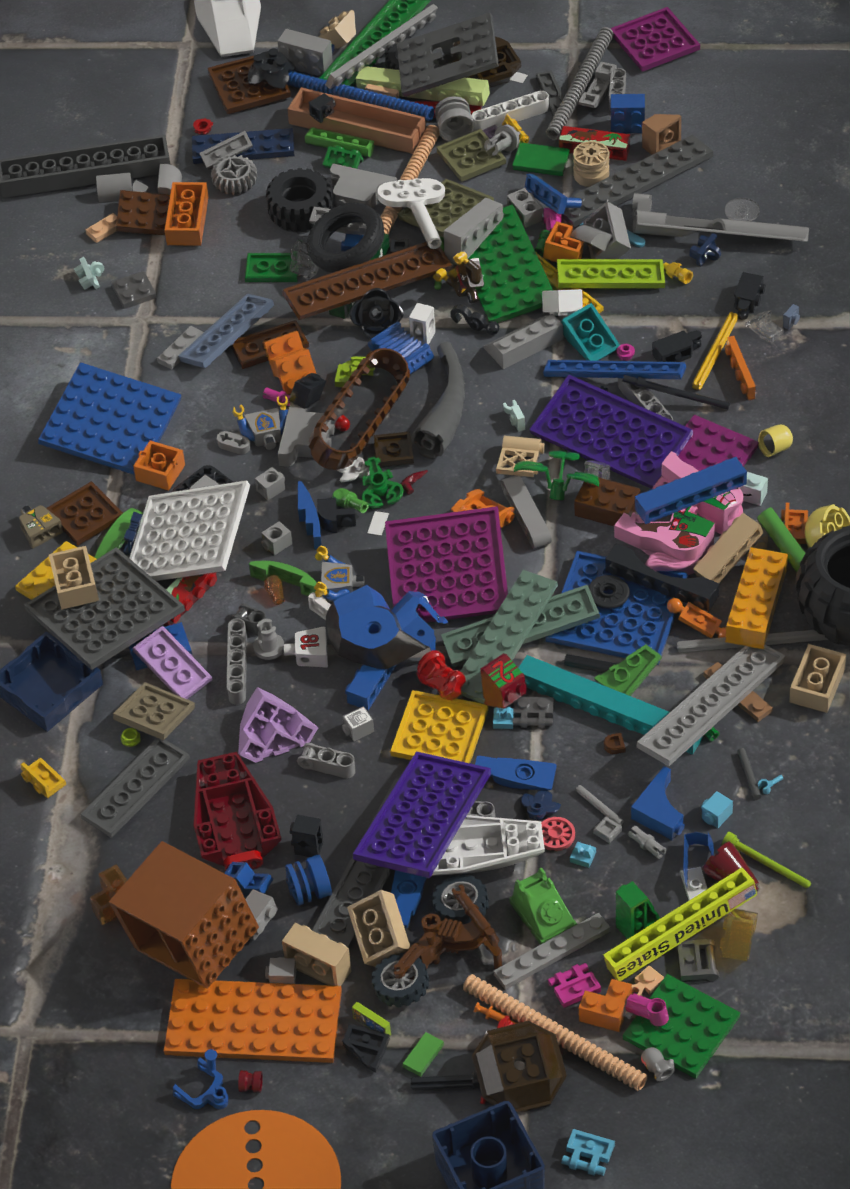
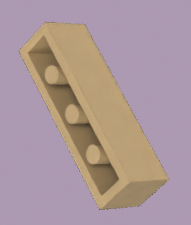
M744 513L736 517L729 529L724 531L720 535L719 540L709 547L707 554L696 562L693 568L696 576L720 583L763 534L760 524Z

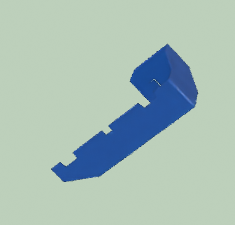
M699 832L684 835L683 871L687 889L689 845L700 844L708 846L711 856H714V844L709 832L708 835Z

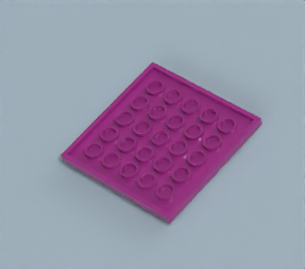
M498 506L385 521L393 607L408 591L421 592L426 595L431 607L440 617L444 616L446 620L497 613L508 595ZM418 604L416 612L426 623L437 621L423 605Z

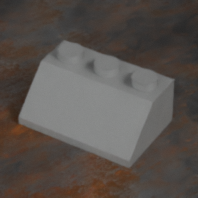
M606 202L583 221L584 225L612 235L605 251L588 245L591 259H618L631 249L622 209Z

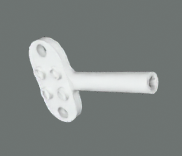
M430 178L398 180L380 185L377 190V199L380 203L389 207L410 208L428 246L431 249L440 247L442 243L441 238L425 205L438 203L443 200L445 186L441 182Z

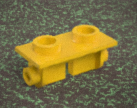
M506 114L502 126L508 124L517 132L520 131L519 143H528L529 136L524 131H521L522 128L515 119L510 118Z

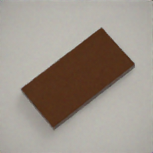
M293 320L238 338L230 347L242 369L269 361L263 344L265 341L298 331L303 348H309V342L297 320Z

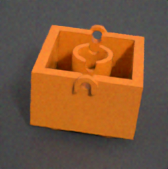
M150 440L145 449L139 452V458L133 466L136 481L169 491L185 466L183 450Z

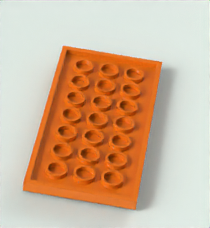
M175 979L164 1054L205 1057V1052L213 1049L217 1052L216 1058L334 1063L342 987L215 981L206 989L190 979Z

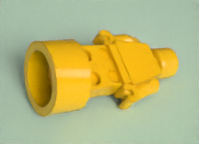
M663 263L666 274L671 279L677 277L679 281L685 284L692 280L693 272L686 268H680L682 266L680 263Z

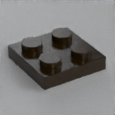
M410 431L374 435L376 458L379 457L381 460L378 464L380 467L414 463Z

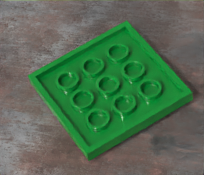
M667 974L649 999L660 998L665 1001L669 1015L668 1022L663 1026H654L649 1019L637 1015L624 1032L623 1040L643 1051L650 1047L657 1048L665 1060H674V1067L696 1079L740 1018V1012Z

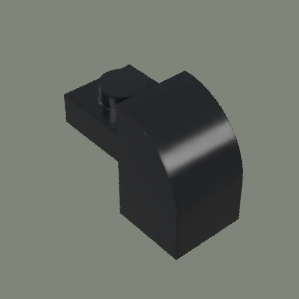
M336 498L317 499L319 523L324 530L338 533V527L356 526L355 508L337 509Z

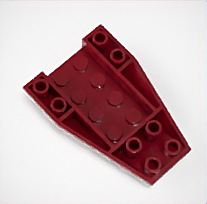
M233 752L198 760L194 829L202 859L224 866L223 861L226 857L247 851L257 850L261 853L262 858L265 857L282 840L273 806L239 754Z

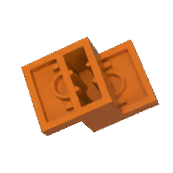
M298 331L263 342L273 375L279 377L283 391L287 395L291 394L297 380L310 373H316L309 349L303 348Z

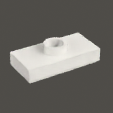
M701 867L688 869V889L685 885L684 871L681 870V878L688 901L707 890Z

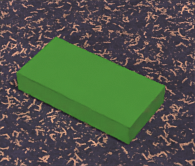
M425 1032L403 1062V1068L421 1077L444 1046V1041Z

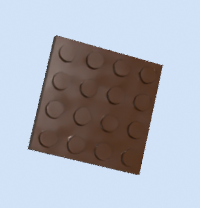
M254 56L208 68V74L227 114L290 98L291 92L287 85L282 90L270 86L266 80L257 85L249 84L248 73L254 62Z

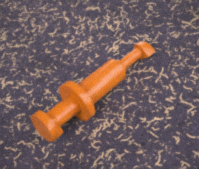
M477 1002L473 1011L485 1014V1019L487 1020L492 1018L499 1022L506 1016L493 1010V1006H490L489 1009L480 1006L479 1002Z

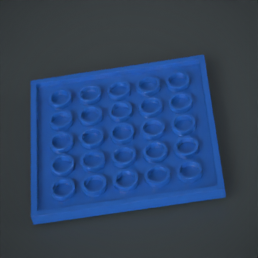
M80 362L41 433L38 444L135 475L133 466L139 458V452L145 449L150 440L159 443L181 400V394Z
M577 551L562 593L584 585L589 586L597 577L612 575L605 570L606 556ZM656 571L670 577L688 578V573ZM620 577L627 583L630 590L629 597L624 604L612 609L596 606L600 618L546 636V642L626 658L642 646L648 645L662 656L676 613H671L667 608L668 601L673 597L663 595L660 592L645 588L640 584ZM610 589L603 591L605 594L613 593Z

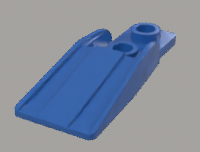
M477 756L475 765L491 768L490 776L493 777L497 784L510 788L546 791L552 790L557 767L554 763Z
M395 870L391 893L395 896L404 928H407L411 914L414 916L420 905L427 877Z

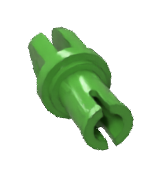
M339 488L332 494V498H336V504L344 509L355 508V510L361 513H365L368 509V502L358 499L355 493L347 489Z

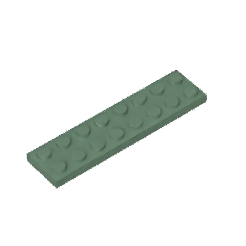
M522 570L460 671L466 678V682L461 688V696L484 704L485 699L483 697L480 669L503 653L507 654L513 661L558 587L557 581Z
M588 585L552 596L523 644L600 618ZM493 617L441 634L453 668L466 663Z

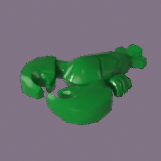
M379 457L368 458V461H365V466L370 467V476H363L362 478L363 485L370 486L362 493L361 499L368 502V508L371 509L383 507V503H376L375 501L382 502L379 496H384L387 491L386 500H388V505L399 502L404 493L401 484L388 480L393 478L392 472L389 469L382 472L378 465L381 462Z

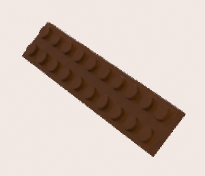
M427 242L364 262L363 264L285 288L282 294L298 320H302L358 301L367 291L373 288L388 291L433 276L441 268L446 271L450 270L452 264L441 247L431 249Z

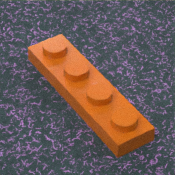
M735 336L727 337L725 353L727 356H730V364L732 368H735L737 381L741 382L742 393L746 394L748 400L755 399L756 391L754 381Z

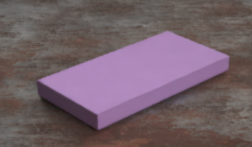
M163 625L133 647V652L177 696L188 699L212 681V676Z

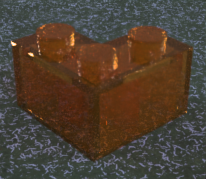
M117 864L98 873L103 890L90 897L92 910L102 925L117 918L109 901L127 881Z

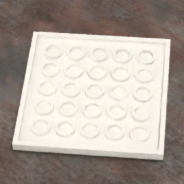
M246 480L149 496L129 558L155 581L226 571L250 484Z

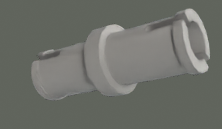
M638 826L631 828L637 834L629 831L628 836L639 843L643 850H648L657 859L663 857L658 850L665 854L666 848L656 842L652 835H647Z

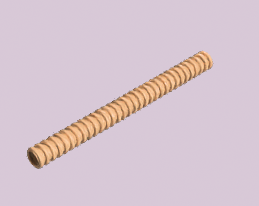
M427 126L400 180L418 178L440 135L437 126ZM385 207L380 216L384 224V233L389 234L398 217L397 213L401 211L402 207Z
M474 974L468 976L465 980L463 990L465 992L469 991V994L474 995L475 998L485 1001L486 1004H490L493 1008L496 1007V1010H501L503 1014L507 1013V1016H512V1019L517 1020L519 1023L530 1021L556 1034L559 1046L562 1045V1048H567L569 1052L573 1051L574 1055L584 1058L591 1065L595 1064L596 1068L601 1067L602 1071H606L609 1075L612 1074V1077H617L619 1081L623 1080L624 1084H629V1087H634L636 1091L641 1090L647 1081L646 1073L641 1074L639 1069L636 1070L635 1067H630L628 1063L624 1064L623 1060L619 1061L618 1057H613L606 1050L602 1051L600 1047L596 1048L595 1044H591L588 1040L585 1041V1038H580L578 1034L574 1035V1032L569 1031L567 1028L563 1029L562 1025H558L555 1021L552 1022L545 1015L541 1016L540 1012L530 1009L529 1006H525L522 1002L519 1003L512 996L508 997L507 993H503L501 990L497 991L496 987H492L491 984H487L484 980L481 981Z

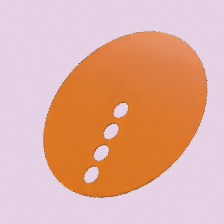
M250 1110L221 1118L205 1127L193 1137L180 1154L171 1181V1189H249L248 1183L253 1178L263 1180L264 1187L262 1189H341V1172L333 1148L327 1139L312 1125L283 1112ZM248 1122H258L260 1130L256 1134L246 1133L244 1127ZM250 1140H258L262 1147L257 1153H249L245 1148L246 1144ZM252 1159H259L262 1161L263 1167L258 1172H250L247 1169V1163Z

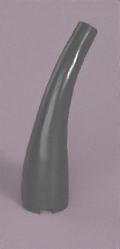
M443 342L437 347L440 360L445 365L448 376L447 388L411 435L412 445L416 444L420 449L418 453L430 459L442 456L449 447L456 434L464 408L465 383L463 371L458 356L450 342Z

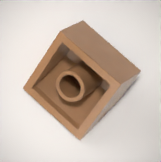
M654 114L642 122V148L651 155L681 141L680 115Z

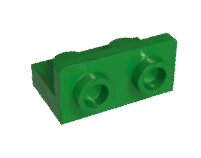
M328 146L323 166L331 168L332 164L358 169L359 163L363 162V157L359 151L354 149L349 151L344 150L340 146Z

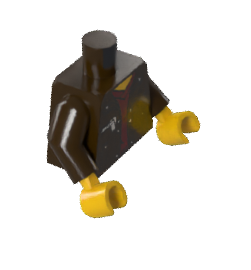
M465 252L457 253L453 260L458 265L448 272L449 276H447L446 270L441 268L433 275V278L438 282L444 279L445 283L455 289L457 296H467L469 303L478 302L477 292L484 287L479 258L467 259Z

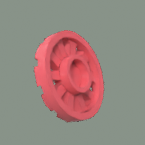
M550 817L541 822L542 829H546L542 830L545 849L562 851L572 845L575 839V828L569 820L562 817Z

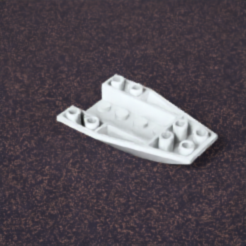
M194 0L197 18L221 57L254 52L261 12L260 0Z
M467 815L431 876L494 870L538 856L545 852L541 821Z

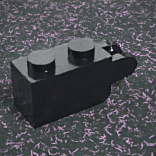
M746 272L742 273L734 293V307L738 310L739 319H747L749 313H754L756 306L759 307L760 295L764 294L766 284L763 283L764 276Z
M684 330L652 342V355L657 362H681L692 357L693 350L701 347V332L696 330L686 333Z

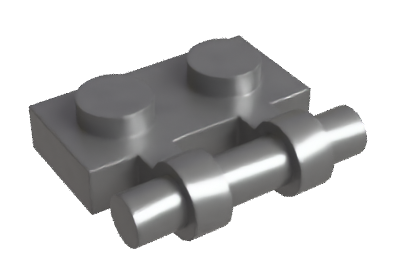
M520 697L515 700L513 716L521 718H513V725H520L524 728H527V726H539V728L553 726V697Z

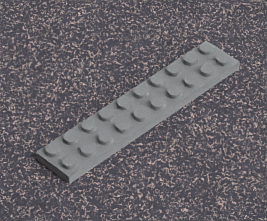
M765 645L764 649L744 646L638 740L636 748L670 766L785 662L786 656Z

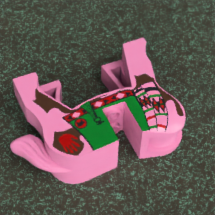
M671 451L662 462V476L652 489L698 472V470L680 460L676 453ZM738 487L673 513L670 522H650L645 524L639 515L633 513L630 517L628 514L623 513L614 525V538L637 547L645 554L650 555L645 565L654 571H679L688 573V575L695 573L693 568L696 562L707 554L710 546L714 545V531L719 534L727 531L732 525L733 520L743 513L741 505L743 493Z

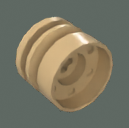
M587 141L579 144L574 149L573 176L576 182L585 187H590L609 177V150L604 144L597 141Z

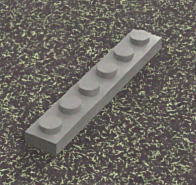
M597 913L494 970V976L506 990L609 933L610 926Z

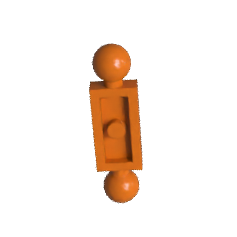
M672 598L668 601V610L674 614L681 613L678 618L681 622L709 638H713L714 634H717L718 638L726 637V627H719L722 623L720 619L690 602L684 607L681 600L677 598Z

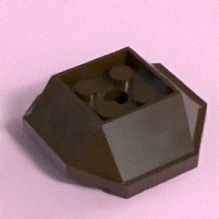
M495 37L499 66L465 78L488 80L489 88L510 81L512 76L521 68V60L508 41ZM460 41L455 42L454 47L458 46Z
M530 1021L488 1030L472 1054L482 1098L492 1105L509 1101L516 1113L550 1106L567 1077L556 1034ZM522 1061L525 1064V1068L523 1070L516 1069L514 1062Z

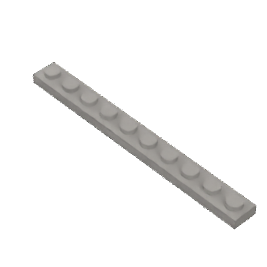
M432 4L332 72L325 85L329 89L335 85L339 86L344 79H349L354 72L361 71L366 64L369 65L376 57H381L389 47H393V44L404 41L408 35L412 36L418 28L422 29L427 22H432L435 19L438 7Z

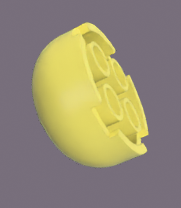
M834 504L820 507L811 513L805 525V539L808 548L812 547L825 534L837 531L845 526H850V517L844 508H838Z

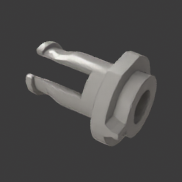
M508 124L500 126L496 129L495 136L485 141L484 148L488 151L495 147L492 155H496L503 150L513 151L519 145V134L521 133Z
M263 619L257 624L259 630L258 637L253 643L255 654L265 660L275 659L280 655H284V640L280 635L276 634V627H272V620Z

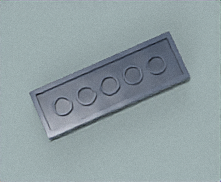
M246 294L178 356L180 362L206 368L252 325L257 323L264 314L268 313L274 306L273 300Z

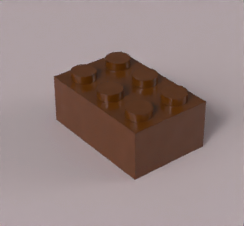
M598 477L599 487L584 481L574 501L575 516L614 526L623 513L628 514L630 517L633 513L636 514L635 496L640 494L641 489Z

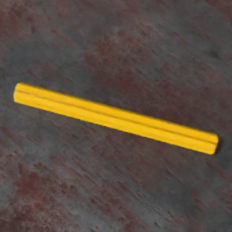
M730 312L692 382L693 389L700 390L727 341V337H729L738 320L737 313Z

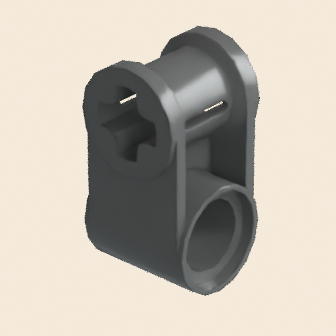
M242 603L237 613L230 617V621L236 618L242 619L245 622L246 631L258 635L257 624L259 621L266 619V615L262 610Z

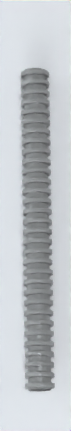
M601 28L546 130V135L550 139L557 140L560 138L563 126H566L614 36L610 28Z

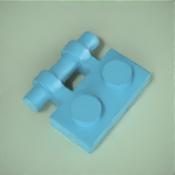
M573 1129L566 1146V1151L573 1153L572 1157L564 1155L561 1164L568 1165L573 1170L578 1168L588 1171L590 1175L595 1176V1174L604 1176L606 1167L599 1166L598 1164L600 1161L608 1164L615 1141ZM581 1156H584L592 1160L589 1163L579 1159Z

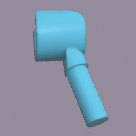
M779 775L770 781L761 779L758 782V788L761 789L766 786L763 789V793L769 794L771 791L770 787L781 781L783 776Z

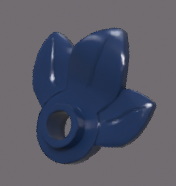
M546 790L536 792L535 796L525 793L521 799L522 805L527 808V813L533 820H541L546 814L556 813L561 807V804L552 802V793Z

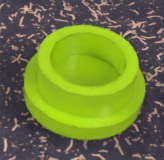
M127 728L121 734V742L127 747H133L140 742V733L134 728Z

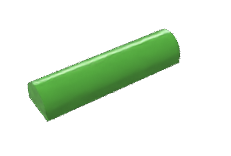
M313 127L305 135L306 144L328 148V146H340L344 150L349 151L354 149L366 157H371L374 150V141Z
M770 507L763 511L757 517V520L782 553L788 554V562L797 573L805 552L773 508Z

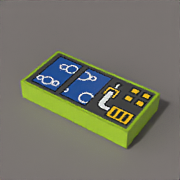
M359 1002L352 1006L353 1018L371 1030L391 1035L390 1022Z

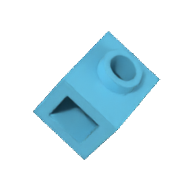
M716 791L709 799L702 803V819L707 824L719 828L733 813V801Z

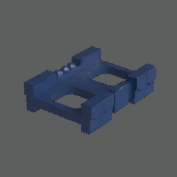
M133 512L129 528L124 536V540L128 541L123 551L125 555L131 554L143 514Z

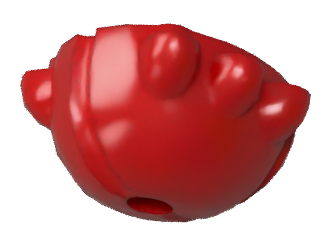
M206 118L198 119L193 123L194 132L199 135L208 134L213 126V122Z

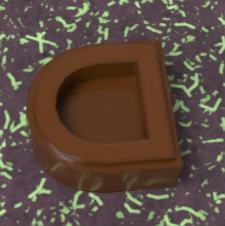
M621 733L608 735L604 739V749L610 754L626 752Z

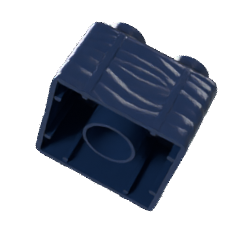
M509 1101L496 1104L479 1113L437 1129L432 1133L436 1165L449 1189H545V1165Z

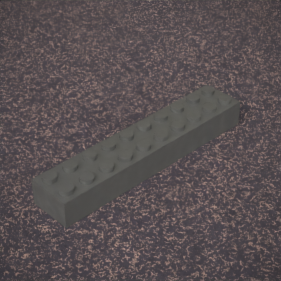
M166 135L1 159L0 187L2 197L7 198L97 184L96 176L130 173L131 179L158 175L160 164H170Z

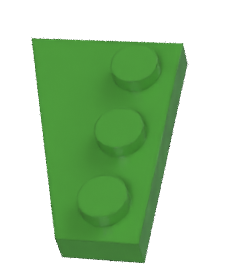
M644 645L627 656L619 664L611 666L605 673L594 677V680L601 685L631 696L662 659V656L648 645Z

